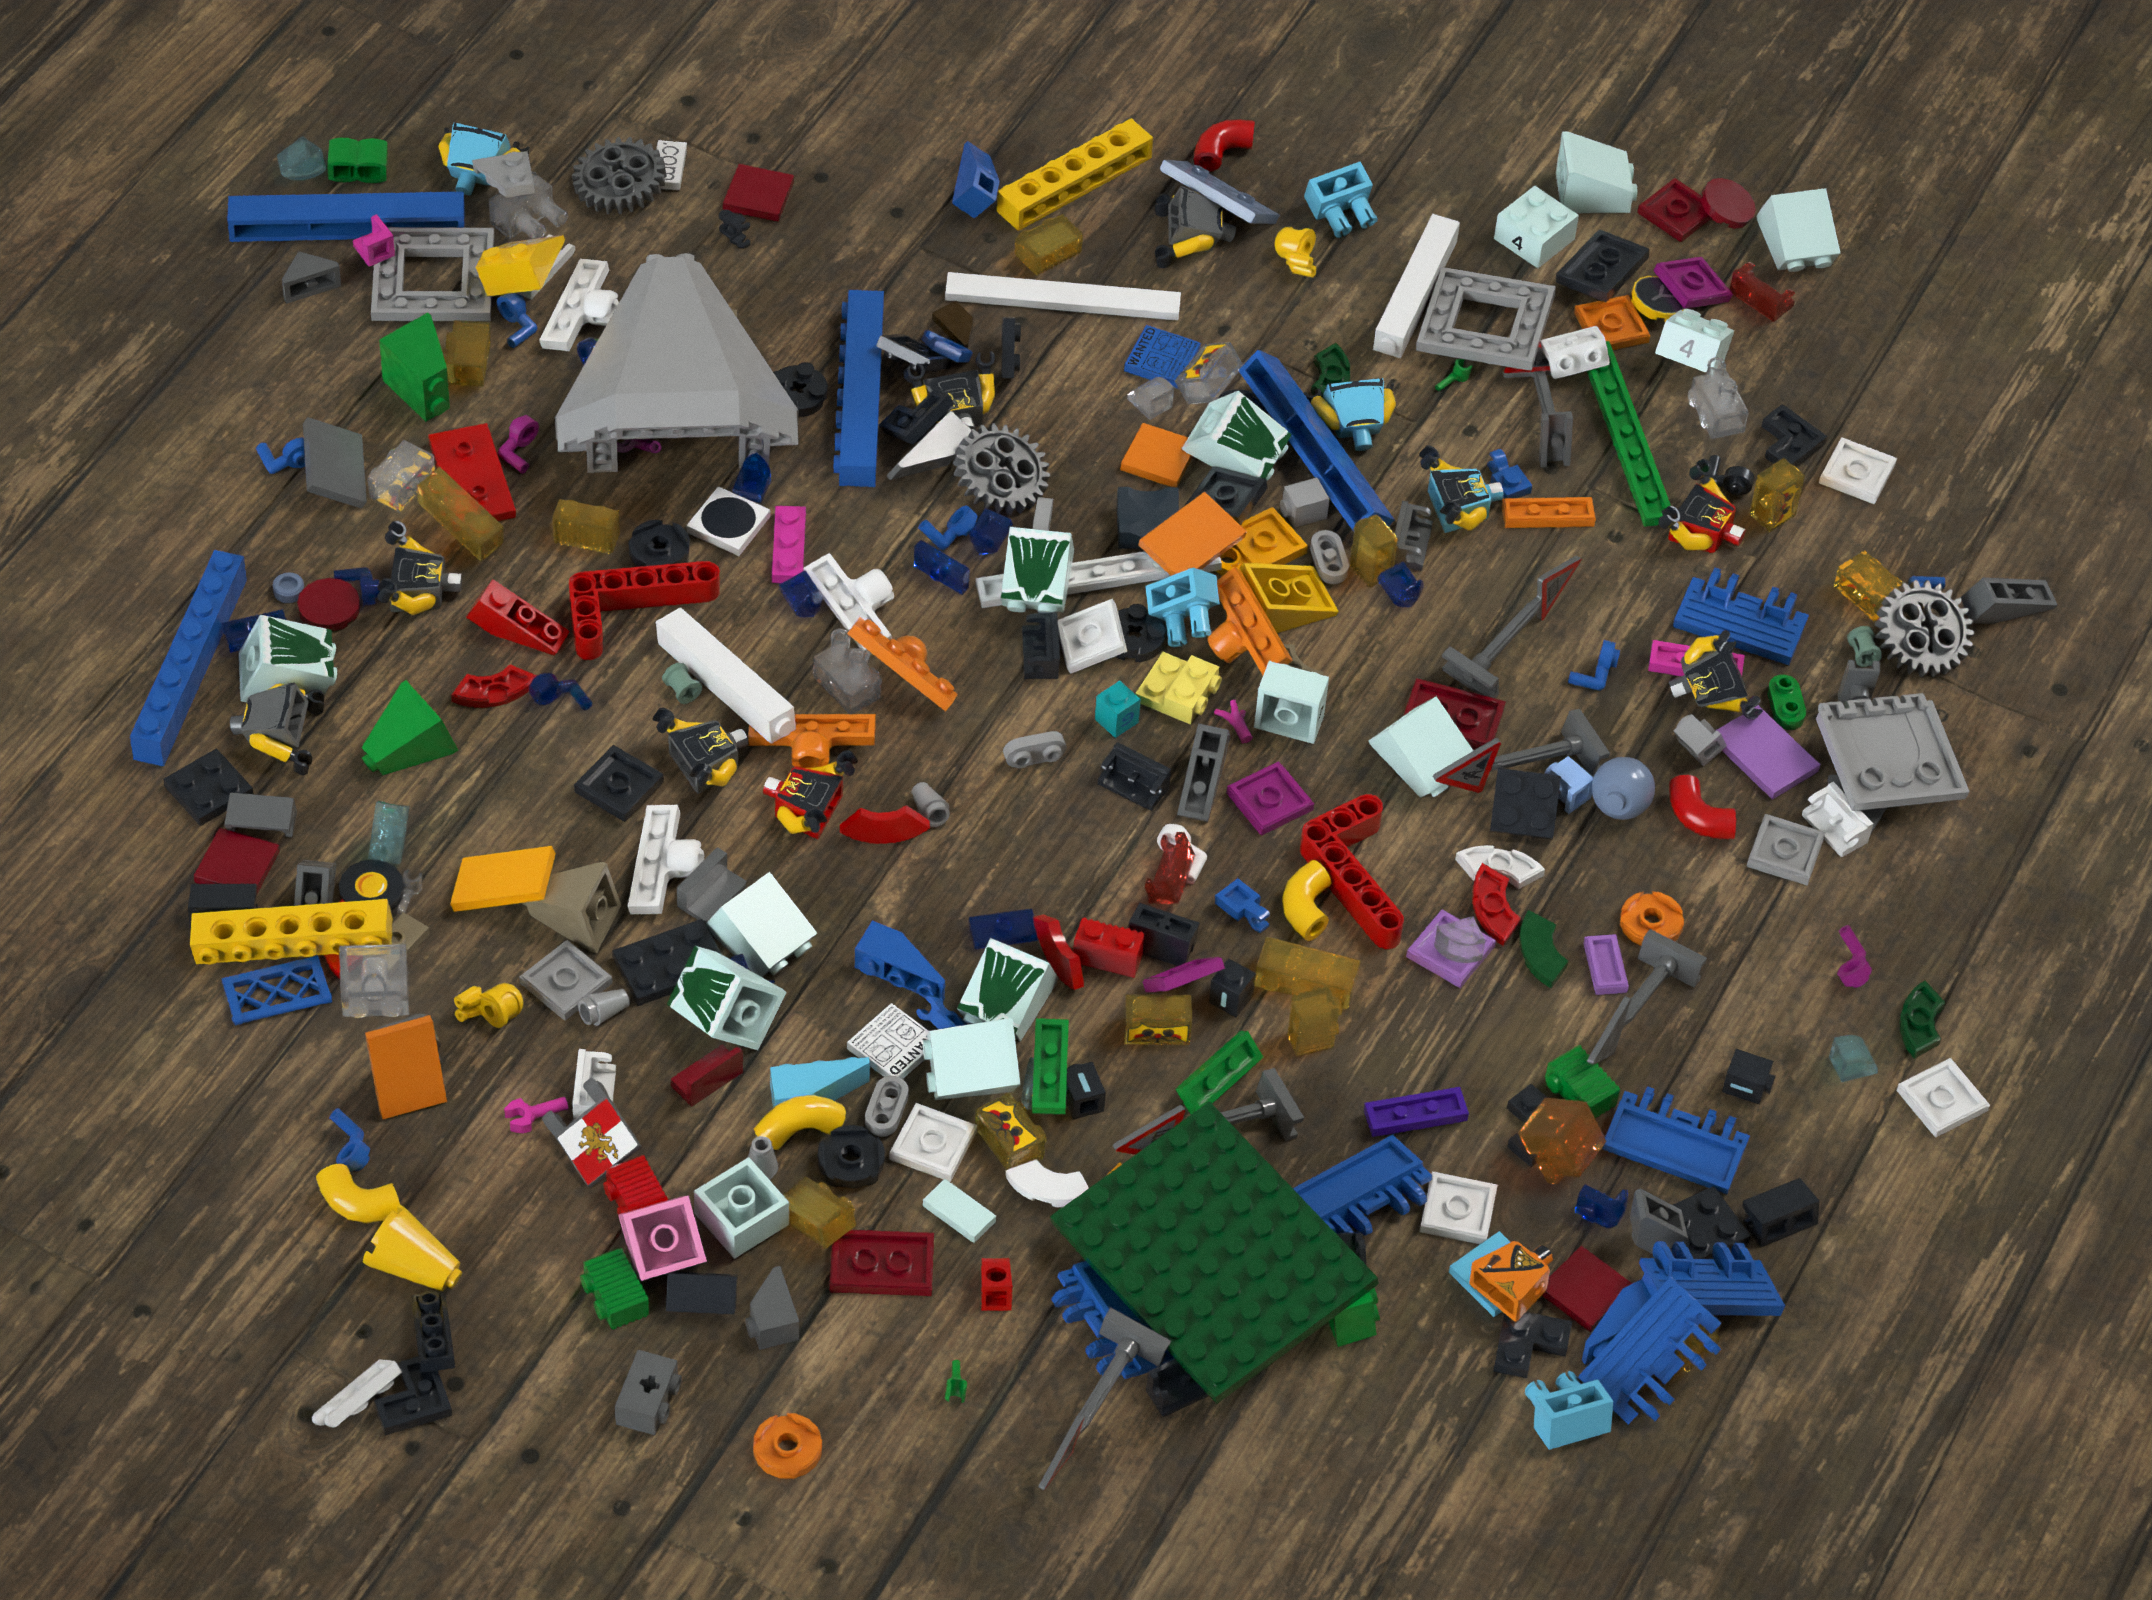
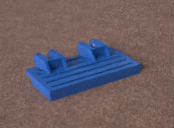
M1714 568L1705 591H1702L1705 580L1692 578L1675 616L1674 628L1701 637L1720 636L1722 631L1727 630L1731 634L1727 642L1735 641L1737 643L1735 648L1790 665L1809 617L1808 614L1796 611L1793 620L1789 619L1797 599V594L1790 593L1783 609L1774 606L1779 597V588L1772 587L1763 610H1760L1763 603L1762 599L1738 592L1735 601L1731 600L1739 580V575L1733 573L1728 580L1726 589L1716 587L1721 578V569Z
M1646 1088L1639 1107L1635 1106L1638 1095L1624 1091L1604 1139L1603 1150L1707 1188L1714 1186L1718 1192L1728 1194L1750 1135L1736 1131L1733 1141L1729 1140L1737 1118L1729 1116L1725 1121L1722 1135L1718 1136L1710 1133L1717 1119V1111L1709 1109L1702 1129H1698L1700 1117L1675 1108L1671 1117H1667L1674 1099L1673 1095L1666 1094L1662 1100L1660 1111L1657 1114L1648 1111L1655 1095L1654 1088Z
M1391 1135L1293 1189L1335 1233L1353 1232L1352 1228L1347 1225V1223H1350L1358 1232L1366 1236L1373 1232L1372 1225L1360 1210L1369 1215L1389 1204L1396 1212L1405 1215L1409 1213L1410 1205L1402 1196V1193L1413 1203L1415 1202V1204L1421 1206L1427 1202V1196L1417 1183L1422 1186L1433 1179L1432 1174L1423 1167V1162L1395 1136Z
M1657 1241L1653 1244L1652 1252L1654 1258L1640 1259L1639 1264L1644 1272L1642 1279L1651 1297L1671 1276L1712 1315L1781 1316L1785 1308V1304L1761 1260H1753L1744 1243L1733 1244L1730 1252L1725 1243L1716 1242L1712 1249V1257L1714 1259H1693L1684 1242H1675L1672 1245L1671 1251L1666 1242Z
M1087 1261L1073 1264L1072 1269L1058 1273V1279L1067 1288L1056 1292L1051 1300L1056 1307L1073 1304L1062 1313L1065 1322L1069 1324L1085 1319L1096 1337L1101 1338L1087 1346L1085 1352L1089 1358L1095 1359L1096 1357L1113 1353V1355L1100 1360L1096 1365L1099 1374L1103 1375L1116 1355L1114 1351L1118 1346L1117 1343L1106 1337L1102 1338L1104 1336L1099 1334L1104 1317L1109 1309L1113 1308L1141 1325H1145ZM1167 1349L1165 1351L1167 1354L1161 1365L1175 1359ZM1136 1354L1133 1361L1127 1363L1121 1375L1124 1379L1148 1373V1371L1158 1366Z
M1670 1276L1577 1378L1582 1383L1598 1379L1613 1400V1412L1627 1424L1638 1415L1627 1403L1629 1400L1636 1404L1653 1421H1656L1660 1417L1658 1411L1641 1398L1637 1392L1645 1384L1663 1403L1670 1406L1674 1398L1651 1376L1654 1374L1664 1385L1685 1364L1674 1353L1676 1349L1702 1371L1706 1367L1704 1360L1683 1342L1692 1334L1710 1353L1717 1355L1721 1348L1698 1325L1700 1324L1712 1334L1720 1326L1721 1322Z

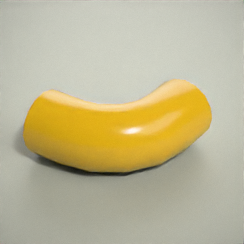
M1315 860L1301 867L1288 880L1282 897L1286 919L1294 930L1307 941L1317 938L1325 930L1329 921L1328 917L1315 905L1314 899L1318 894L1330 887L1331 879L1326 869Z
M816 1095L796 1096L776 1105L755 1126L754 1131L757 1137L764 1136L769 1138L773 1149L779 1150L793 1134L802 1129L814 1128L831 1135V1131L843 1125L846 1111L842 1104L829 1098Z
M344 1164L330 1165L322 1169L316 1176L320 1191L332 1210L348 1220L371 1223L384 1221L392 1210L397 1213V1206L400 1205L392 1183L374 1189L360 1188L355 1185L347 1165Z

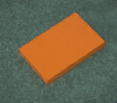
M1203 492L1142 537L1138 545L1172 576L1190 568L1202 570L1244 539L1247 531L1206 492Z
M430 1015L365 1033L382 1119L447 1102L435 1030Z

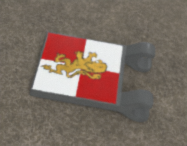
M591 1077L583 1084L584 1089L595 1102L587 1111L568 1126H566L563 1118L553 1111L547 1112L542 1117V1121L555 1136L589 1188H592L606 1176V1169L623 1163L642 1147L608 1096L604 1085Z

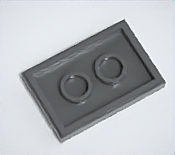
M307 417L303 423L307 492L362 509L367 502L362 434Z

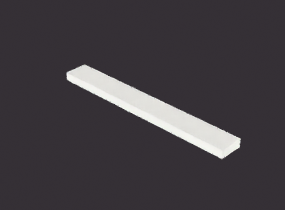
M948 272L945 300L1166 320L1179 319L1181 292Z
M1145 551L1072 563L1067 595L1161 580L1170 577V575ZM1220 556L1203 568L1202 571L1222 570ZM1004 574L976 578V587L982 608L1002 605L1001 592Z

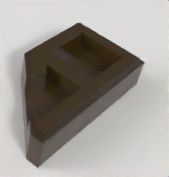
M957 301L932 312V320L955 343L968 349L973 328V317Z

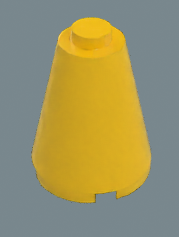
M402 1205L397 1206V1213L392 1210L383 1221L371 1240L374 1246H376L373 1253L371 1254L366 1251L363 1258V1263L371 1268L439 1291H444L447 1287L452 1289L462 1275V1271L459 1270L460 1262Z

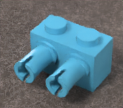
M1361 162L1309 180L1304 198L1316 220L1327 218L1335 237L1340 238L1342 236L1341 231L1343 236L1352 231V227L1343 213L1344 210L1352 208L1361 228H1367L1366 222L1370 227L1378 221L1377 216L1368 203L1373 184Z
M1190 568L1145 586L1149 615L1166 621L1168 646L1180 647L1183 646L1182 644L1186 645L1188 643L1184 619L1187 616H1190L1192 637L1203 638L1206 635H1211L1208 610L1220 604L1216 575L1196 568Z
M1568 1371L1567 1375L1571 1381L1565 1372L1556 1379L1555 1383L1559 1391L1550 1393L1545 1383L1541 1380H1537L1540 1390L1534 1381L1527 1385L1525 1395L1535 1406L1533 1428L1549 1450L1611 1432L1613 1400L1598 1379L1581 1384L1577 1376L1573 1372Z

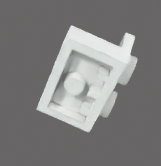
M1597 326L1540 340L1542 352L1549 361L1551 375L1554 379L1607 366L1610 363L1605 337Z

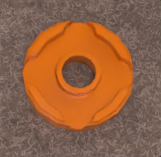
M1652 891V894L1640 892L1628 898L1622 906L1620 926L1623 933L1633 943L1642 946L1644 936L1650 929L1673 941H1677L1683 931V911L1681 906L1668 895ZM1651 915L1657 917L1660 921L1650 923L1644 917Z
M787 1413V1416L780 1417L775 1415L759 1425L754 1435L753 1454L757 1464L767 1474L777 1478L794 1479L806 1475L817 1466L822 1456L821 1434L818 1427L804 1416L796 1413ZM791 1440L797 1444V1447L793 1450L785 1451L778 1445L782 1441Z

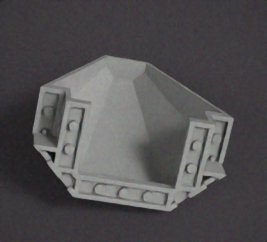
M685 253L679 254L676 257H664L659 254L647 256L646 263L641 264L559 409L555 417L556 440H558V452L587 451L588 473L618 472L617 439L739 436V468L769 467L770 446L798 445L799 410L701 263L694 261V255Z

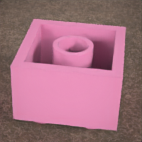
M681 1196L618 1215L633 1270L639 1281L707 1262L689 1196Z

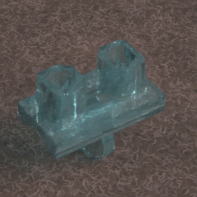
M383 801L376 802L368 859L396 864L402 863L409 806L395 805Z

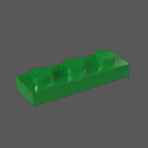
M1036 1018L1032 1113L1065 1114L1069 1019Z
M1240 1031L1175 1090L1191 1115L1209 1101L1211 1103L1216 1101L1264 1057L1248 1031Z

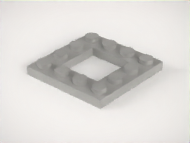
M387 227L394 237L395 256L374 265L371 303L372 321H413L427 312L432 316L433 321H491L492 296H487L476 270V265L483 251L494 247V228ZM405 257H463L461 291H403Z
M1441 267L1416 342V351L1532 371L1540 340L1542 339L1554 300L1556 286ZM1463 299L1518 308L1510 337L1455 329L1454 326Z

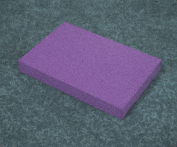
M1759 705L1754 707L1756 709H1762ZM1764 710L1755 720L1747 719L1744 715H1741L1717 729L1727 745L1722 751L1772 800L1819 772L1820 764Z

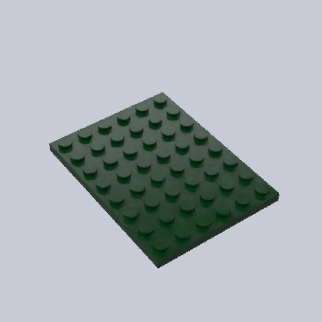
M1210 1101L1050 1216L1051 1222L1139 1320L1150 1330L1171 1341L1167 1350L1216 1404L1379 1284L1378 1277Z

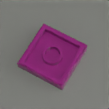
M1702 257L1657 263L1653 270L1684 309L1729 302L1733 295Z
M1279 761L1228 785L1226 789V794L1261 836L1314 810V802Z
M1219 957L1197 958L1148 977L1142 983L1146 992L1168 991L1225 969L1222 958Z

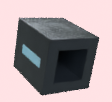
M1228 958L1224 963L1225 969L1218 971L1211 980L1209 1003L1237 1018L1254 996L1256 973Z
M1736 1049L1726 1074L1722 1092L1760 1105L1763 1094L1771 1093L1776 1075L1770 1074L1774 1061Z
M1093 1062L1069 1066L1067 1068L1066 1104L1072 1119L1104 1112L1106 1092Z

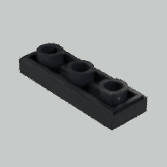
M426 1291L422 1294L411 1295L421 1373L455 1368L445 1291Z

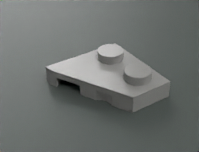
M528 151L510 152L506 155L472 160L474 172L476 174H484L486 182L492 187L498 188L499 192L506 198L535 193Z

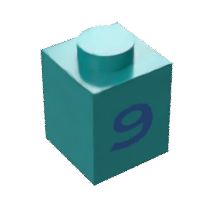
M1118 681L1096 696L1095 720L1116 738L1139 723L1141 699L1121 681Z

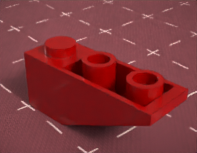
M493 579L478 596L466 616L467 619L491 635L553 656L557 654L570 632Z

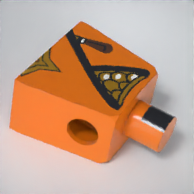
M1512 1241L1472 1262L1469 1284L1513 1321L1517 1322L1547 1289L1550 1273L1548 1264L1553 1261V1256L1550 1250L1543 1245L1530 1252L1521 1243Z

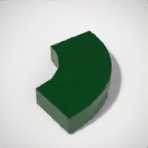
M1336 342L1314 355L1313 363L1319 370L1320 377L1311 387V394L1313 396L1315 395V389L1319 388L1323 397L1328 384L1350 382L1349 360Z
M1528 910L1520 930L1519 947H1521L1525 964L1530 972L1544 985L1552 988L1566 970L1568 960L1559 954L1553 944L1556 924Z
M1926 980L1918 984L1910 992L1905 1000L1900 1016L1901 1037L1906 1049L1914 1059L1939 1046L1941 1037L1935 1029L1934 1019L1944 1009L1946 1002Z

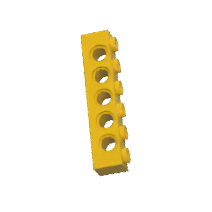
M1132 118L1122 124H1118L1100 136H1095L1087 143L1073 148L1065 155L1049 161L1043 167L1027 173L1019 180L998 190L997 212L1017 231H1020L1151 159L1153 137Z
M387 899L192 913L190 947L196 964L208 965L220 962H247L249 960L261 959L277 960L288 957L378 952L381 950H391L393 918Z

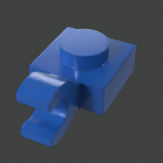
M1501 449L1489 453L1493 460L1489 461L1487 465L1491 472L1494 473L1491 475L1490 482L1501 483L1503 498H1520L1531 493L1532 484L1518 465L1509 467L1506 455Z
M1237 878L1215 895V904L1235 920L1239 921L1245 916L1251 927L1258 933L1269 927V923L1265 919L1270 916V913L1267 909L1260 906L1261 896Z
M927 996L925 998L931 1004L930 1013L926 1009H918L916 1011L920 1019L931 1021L938 1029L968 1025L954 1011H948L941 999L936 996Z

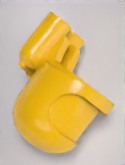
M1292 227L1281 229L1275 238V250L1278 255L1287 260L1286 264L1289 265L1292 273L1312 278L1315 276L1316 266L1313 265V258L1309 256L1316 241L1314 230L1309 228L1297 230Z
M508 983L498 984L482 993L481 987L472 986L454 998V1003L459 1008L455 1011L458 1021L464 1022L469 1018L482 1015L496 1028H502L507 1025L508 1020L520 1014L523 1008L522 994L514 985Z

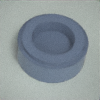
M283 573L277 576L273 581L275 598L283 603L298 601L299 594L304 589L303 579L295 573Z

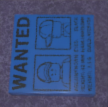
M1146 325L1124 364V371L1179 389L1186 377V373L1183 372L1191 368L1200 351L1201 343Z

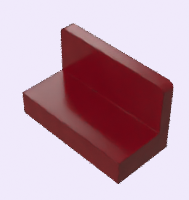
M722 1044L672 1077L671 1087L693 1107L743 1073V1051L739 1047L729 1051Z

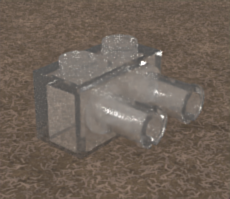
M532 171L535 193L506 198L499 192L489 199L490 224L509 239L522 231L531 239L542 238L546 233V226L538 222L540 219L545 217L554 226L560 227V223L563 225L568 218V212L553 202L552 186L534 171Z
M1718 357L1708 360L1706 374L1693 377L1691 390L1688 391L1689 403L1691 407H1695L1699 414L1700 424L1704 429L1706 428L1711 439L1745 432L1749 414L1737 391L1738 385L1730 378L1726 370L1727 365L1725 361Z
M836 629L830 635L831 647L813 657V677L848 714H854L880 699L882 679L875 668L868 666L869 653H866V650L862 648L852 649L850 647L851 636L847 634V630Z

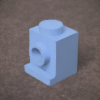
M1569 756L1559 763H1552L1546 769L1544 774L1561 776L1558 799L1565 803L1564 810L1568 814L1591 799L1593 777Z

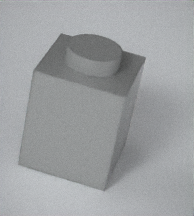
M1317 477L1284 487L1283 500H1280V509L1285 518L1288 517L1294 528L1327 519L1329 497Z

